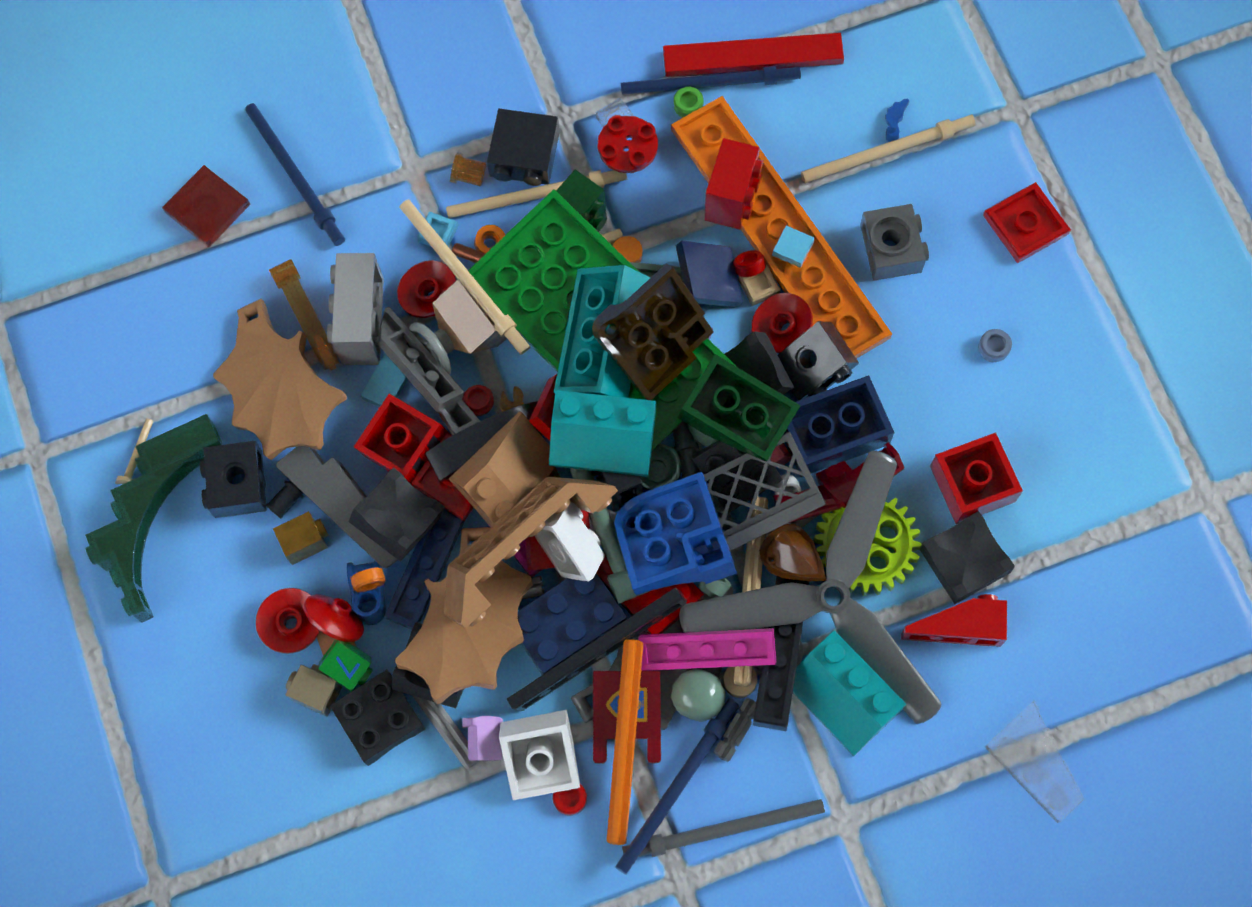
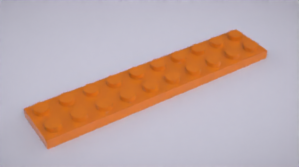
M723 96L671 124V131L708 184L723 138L759 147ZM759 149V159L763 160L760 174L762 178L758 192H754L752 200L754 203L750 219H743L740 230L754 250L764 255L766 265L784 293L798 295L806 301L812 311L813 325L818 321L832 322L857 359L891 339L892 332L764 153ZM786 225L814 237V243L801 268L772 256L773 250Z

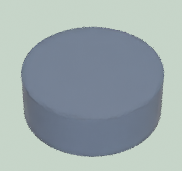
M991 329L982 335L978 349L981 356L987 361L1000 362L1010 353L1012 341L1010 336L1003 330Z

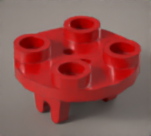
M615 115L608 120V123L601 130L598 136L597 148L601 160L610 169L619 173H634L645 169L653 162L658 151V138L652 123L636 116Z

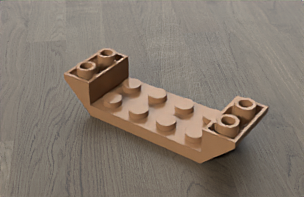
M545 478L448 565L443 613L464 628L479 623L485 617V610L491 604L474 585L475 583L487 580L494 573V566L503 558L507 560L519 551V544L528 536L533 537L542 531L546 526L545 521L551 515L561 513L571 502L581 510L590 513L600 512L609 506L612 502L611 497L618 490L613 485L593 480Z

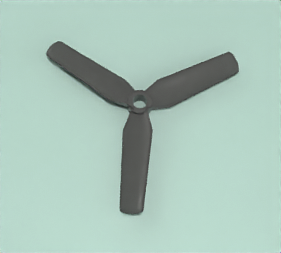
M870 451L827 551L825 582L819 586L790 582L687 603L680 608L679 614L684 633L745 630L796 624L823 611L830 614L837 633L906 703L903 710L915 723H924L935 716L942 705L940 700L875 614L850 598L849 588L864 570L894 477L897 462L891 456L880 451ZM829 587L836 588L840 593L841 599L836 606L829 605L824 599V593Z

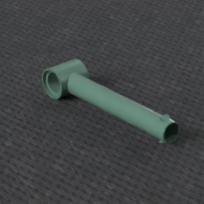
M570 468L573 479L595 481L591 470ZM607 507L600 512H589L590 520L601 541V546L613 574L607 577L617 603L619 604L645 594L635 595L632 589L616 529Z

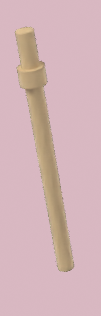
M972 114L953 121L947 119L936 123V127L802 171L801 177L804 183H808L938 138L945 140L953 137L956 132L974 127L976 122Z
M601 170L588 172L589 176H586L601 188H604L605 184L627 180L626 173H619L615 170L601 173ZM564 181L447 206V215L450 219L545 198L553 189L557 190Z
M409 199L405 200L399 206L402 212L495 323L493 327L501 337L505 336L520 355L524 354L530 348V345L516 330L517 324L509 315L502 313Z

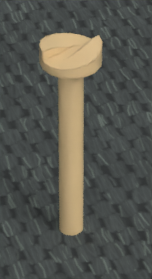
M146 418L124 476H117L115 484H122L134 489L136 482L131 478L154 422L153 420Z

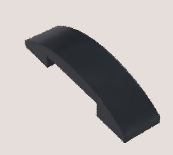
M538 401L523 404L486 418L454 434L427 451L425 455L439 482L449 479L519 411L530 420Z

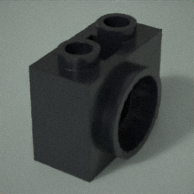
M818 321L778 354L794 386L791 391L798 401L827 391L835 382L838 384L845 381L852 375L853 372L851 370L859 364L832 322ZM813 352H815L817 356V361L814 366H812L810 362V357Z
M256 441L203 447L204 459H200L199 464L201 476L206 479V489H203L201 494L204 508L208 509L215 518L267 511L262 450ZM245 474V478L241 483L232 484V480L236 475Z

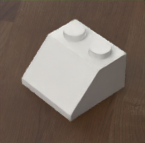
M571 502L561 513L551 515L545 521L546 526L535 535V538L561 577L589 582L594 578L605 554L599 547L601 545L600 539L591 529H587L581 520L583 518L581 510Z
M567 710L500 722L499 740L513 800L580 788Z

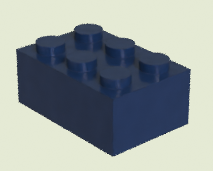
M868 375L796 401L801 406L783 435L791 433L812 474L843 460L847 461L884 447V444L887 442L891 443L895 432ZM786 441V444H787V447H788V449H789V451H790V454H791V456H793V453H792V451H791V449H790V447H789V445H788V443H787V441ZM795 459L794 463H795V465H796V468H797V470L801 471V469H800V467H799V465H798V463H797V461H796V459Z
M597 573L589 582L567 578L518 611V622L524 637L521 645L541 675L627 620L626 614Z

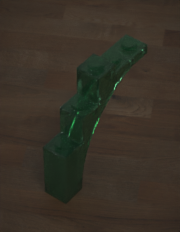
M207 414L136 445L139 457L135 458V462L142 476L110 490L115 500L110 503L111 508L118 520L85 535L90 545L85 547L90 561L93 565L98 564L105 571H109L117 588L121 587L125 597L121 598V603L129 617L133 615L141 623L154 617L142 589L141 573L143 552L152 522L172 490L191 471L200 466V459H204L203 447L223 445L215 424Z

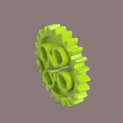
M897 498L892 499L889 503L885 502L864 570L850 586V593H853L856 586L861 587L863 596H866L869 587H873L876 595H880L882 585L889 591H892L894 588L893 579L903 584L905 576L902 572L911 574L914 568L909 562L917 563L920 556L912 551L919 550L922 546V543L913 540L919 536L920 530L910 529L916 519L915 517L905 519L904 515L908 509L907 506L899 510L895 508ZM845 508L834 510L832 513H824L821 517L826 523L817 522L816 530L823 534L815 535L813 542L822 545L816 549L819 556H824L821 560L823 568L826 567V554ZM890 527L894 530L896 537L892 539L885 538L881 535L879 529ZM893 548L895 553H890L887 549ZM875 556L882 558L886 562V567L876 569L871 565L870 558Z

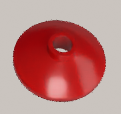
M429 260L420 262L407 270L402 276L397 289L398 301L405 312L417 318L433 317L435 312L432 303L457 281L456 276L446 264L440 261Z
M792 293L773 295L757 308L752 320V332L766 333L776 353H780L812 327V311L806 301L798 295ZM790 323L786 330H781L784 324Z
M285 588L272 593L262 602L256 615V630L260 639L267 647L279 653L289 654L304 650L315 641L320 630L308 620L303 609L305 600L311 596L309 593L301 589ZM289 619H297V624L294 628L289 629L286 627Z
M321 594L311 595L305 600L303 609L306 617L318 630L329 637L343 642H355L364 634L362 621L347 601Z

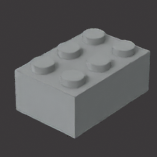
M336 253V265H331L330 267L331 283L335 285L334 294L329 295V311L333 313V324H328L327 326L328 343L333 344V352L338 354L342 365H378L381 356V348L378 343L383 309L384 278L374 253Z

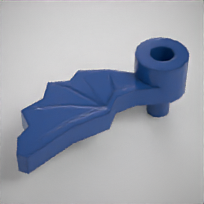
M908 98L903 99L901 102H894L892 107L887 108L885 120L889 127L886 129L885 138L888 142L899 139L898 123L903 119L904 111L909 104Z

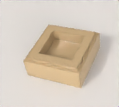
M767 265L765 270L756 276H739L738 278L751 306L761 303L773 295L780 294V288Z

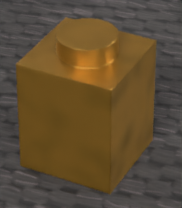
M309 511L273 528L286 558L292 565L328 548L323 538L329 535L320 518L314 520Z

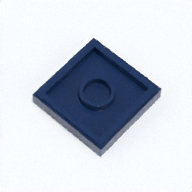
M680 241L675 245L683 282L698 304L738 307L743 303L731 247Z

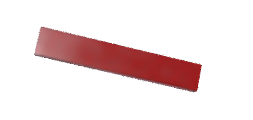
M841 33L663 46L665 77L763 70V67L776 66V69L844 63Z

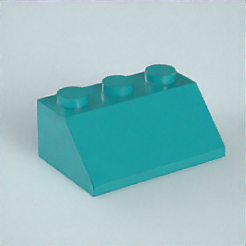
M556 390L551 421L549 466L648 477L656 417V401Z
M835 630L796 667L793 694L853 756L893 720L906 705Z

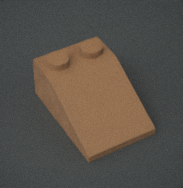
M519 411L461 466L449 480L487 524L492 526L545 478L549 477L555 466H549V444L526 416Z

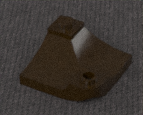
M667 263L627 300L617 305L610 304L597 316L592 326V333L595 339L615 360L645 400H652L697 358L693 351L714 331L703 317L705 313L675 269Z

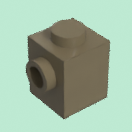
M313 664L311 669L300 665L298 671H293L287 680L286 689L288 691L286 696L292 701L328 717L331 711L330 705L335 703L342 686L320 671L318 665Z

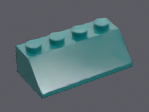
M626 265L580 268L577 270L554 393H556V390L628 398L631 381L615 360L595 339L592 333V326L597 316L610 304L617 305L624 302L651 277Z

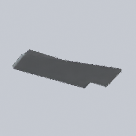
M390 307L385 308L381 321L379 347L434 410L439 413L451 434L454 435L480 422L477 416L462 401L464 391L393 310Z
M306 446L294 448L277 462L276 467L380 566L388 568L398 560L348 522L353 509L367 496L342 463L333 457L325 463L315 449Z

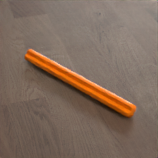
M632 639L625 640L623 643L607 842L613 845L626 844L643 655V642Z

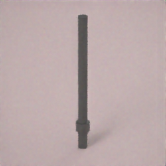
M822 799L664 837H662V834L653 835L639 857L652 854V857L666 854V850L825 813ZM629 845L622 846L623 854Z

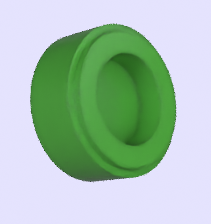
M694 87L681 88L674 96V110L681 117H685L698 110L704 104L702 93Z

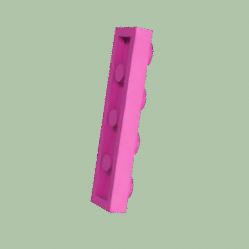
M774 628L648 634L638 637V640L643 642L641 671L775 665Z

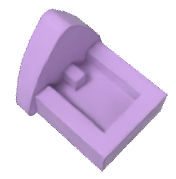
M495 716L462 718V728H468V761L502 760V749L499 740L500 722H503L502 718Z

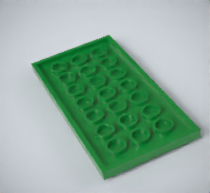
M553 189L468 271L502 313L509 315L517 324L515 328L526 342L558 372L577 270L580 268L626 265L636 271L638 270ZM708 338L693 351L697 358L651 400L656 401V417L651 453L683 422L678 419L681 408L714 355L716 354L736 366ZM631 383L628 398L645 400Z

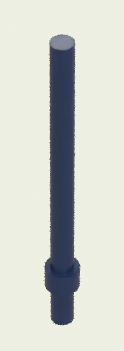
M768 66L758 71L621 83V93L626 95L679 90L684 87L704 88L764 82V85L777 84V81L801 79L800 67L776 69V66Z
M254 103L245 107L246 113L314 213L313 219L319 228L326 231L335 246L344 243L345 238L336 226V219L328 208H324Z
M728 699L716 718H711L703 729L705 732L704 736L616 864L615 868L621 873L627 875L716 741H720L727 730V724L739 708V704L734 700Z

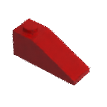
M991 594L978 595L977 598L970 599L905 626L901 633V640L1001 647L1007 640V600H998V596Z

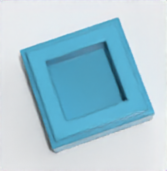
M429 211L426 217L427 222L449 247L458 228V222ZM419 232L417 236L418 242L430 246Z
M786 225L773 250L772 256L801 268L814 243V237Z

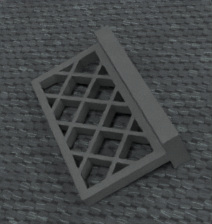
M790 432L783 435L777 444L778 446L787 441L793 453L789 467L770 461L771 456L765 462L750 454H745L704 474L706 481L710 479L708 484L710 494L728 500L722 518L718 517L722 528L724 524L733 526L723 531L730 551L826 504ZM755 459L765 463L759 481L741 476L746 461ZM795 459L801 471L792 468ZM739 465L737 474L728 471ZM768 465L787 470L781 489L763 483ZM793 472L804 476L810 489L799 495L785 491L790 473ZM723 473L735 477L729 496L711 490L715 476ZM739 479L757 485L752 503L733 498ZM761 487L780 493L776 506L766 509L755 505ZM783 494L793 497L781 503ZM731 501L750 507L746 521L737 524L726 520ZM753 509L762 511V513L751 518Z

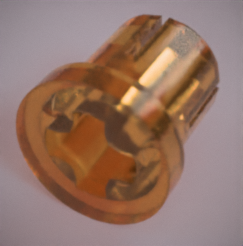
M457 152L451 170L450 182L457 184L458 181L481 186L484 179L482 176L485 175L486 163L463 157L462 153Z

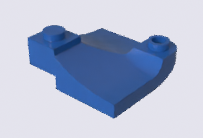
M702 472L654 488L632 498L621 507L615 517L614 524L635 595L683 583L705 582V584L737 574L729 546ZM635 522V527L630 528V525Z

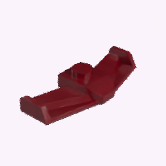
M887 442L884 444V448L880 452L891 456L897 462L895 476L904 470L905 467L899 453L891 443ZM843 460L816 473V478L820 485L817 487L826 504L789 523L846 508L864 462L852 470ZM809 489L802 490L800 492H795L794 494L799 495ZM778 494L773 496L775 505L779 497ZM785 495L782 497L781 503L793 497Z

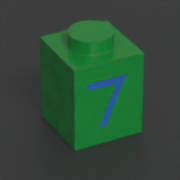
M336 639L321 658L318 665L320 671L350 691L354 689L357 683L363 685L373 671L369 667L371 665V656L350 642Z

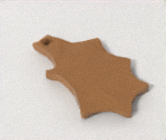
M262 299L238 309L239 320L236 346L228 358L213 373L214 379L223 384L232 395L234 404L232 425L239 430H247L256 434L262 443L263 455L270 460L274 459L286 448L306 446L321 450L324 445L323 429L325 421L332 410L347 399V395L342 390L323 381L311 368L304 353L306 334L298 331L293 338L286 339L275 332L266 304ZM258 314L259 317L250 321V317Z
M490 527L462 528L459 555L470 546V541H476ZM501 560L493 567L495 571L487 580L474 584L491 606L485 610L486 615L479 623L474 626L469 625L467 628L460 626L443 613L447 577L441 582H433L429 579L424 581L431 595L430 606L419 632L406 649L395 658L398 669L409 670L423 678L430 688L433 701L437 705L445 701L454 692L471 686L495 690L497 687V670L502 657L510 649L524 641L518 622V607L523 596L533 586L531 576L513 569Z

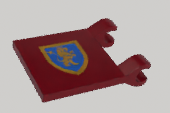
M593 671L594 763H605L607 761V739H615L621 671ZM641 671L635 739H647V760L649 763H659L661 761L660 671Z

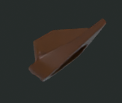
M784 524L771 532L763 541L759 549L760 558L765 568L771 574L793 580L826 581L823 564L813 540L801 527L795 524Z

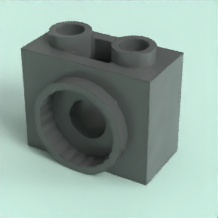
M907 204L863 212L860 227L873 281L922 273L925 261L929 260L927 243L921 242L919 234L922 232L921 218L919 214L915 215L913 205ZM891 240L895 242L896 245L888 246L883 241Z

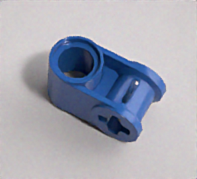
M375 560L373 563L354 565L352 562L347 563L351 605L362 623L367 625L379 623L386 614L385 583L370 591L356 592L353 589L350 578L354 574L366 569L377 567L383 569ZM367 601L376 602V606L372 611H361L363 604Z

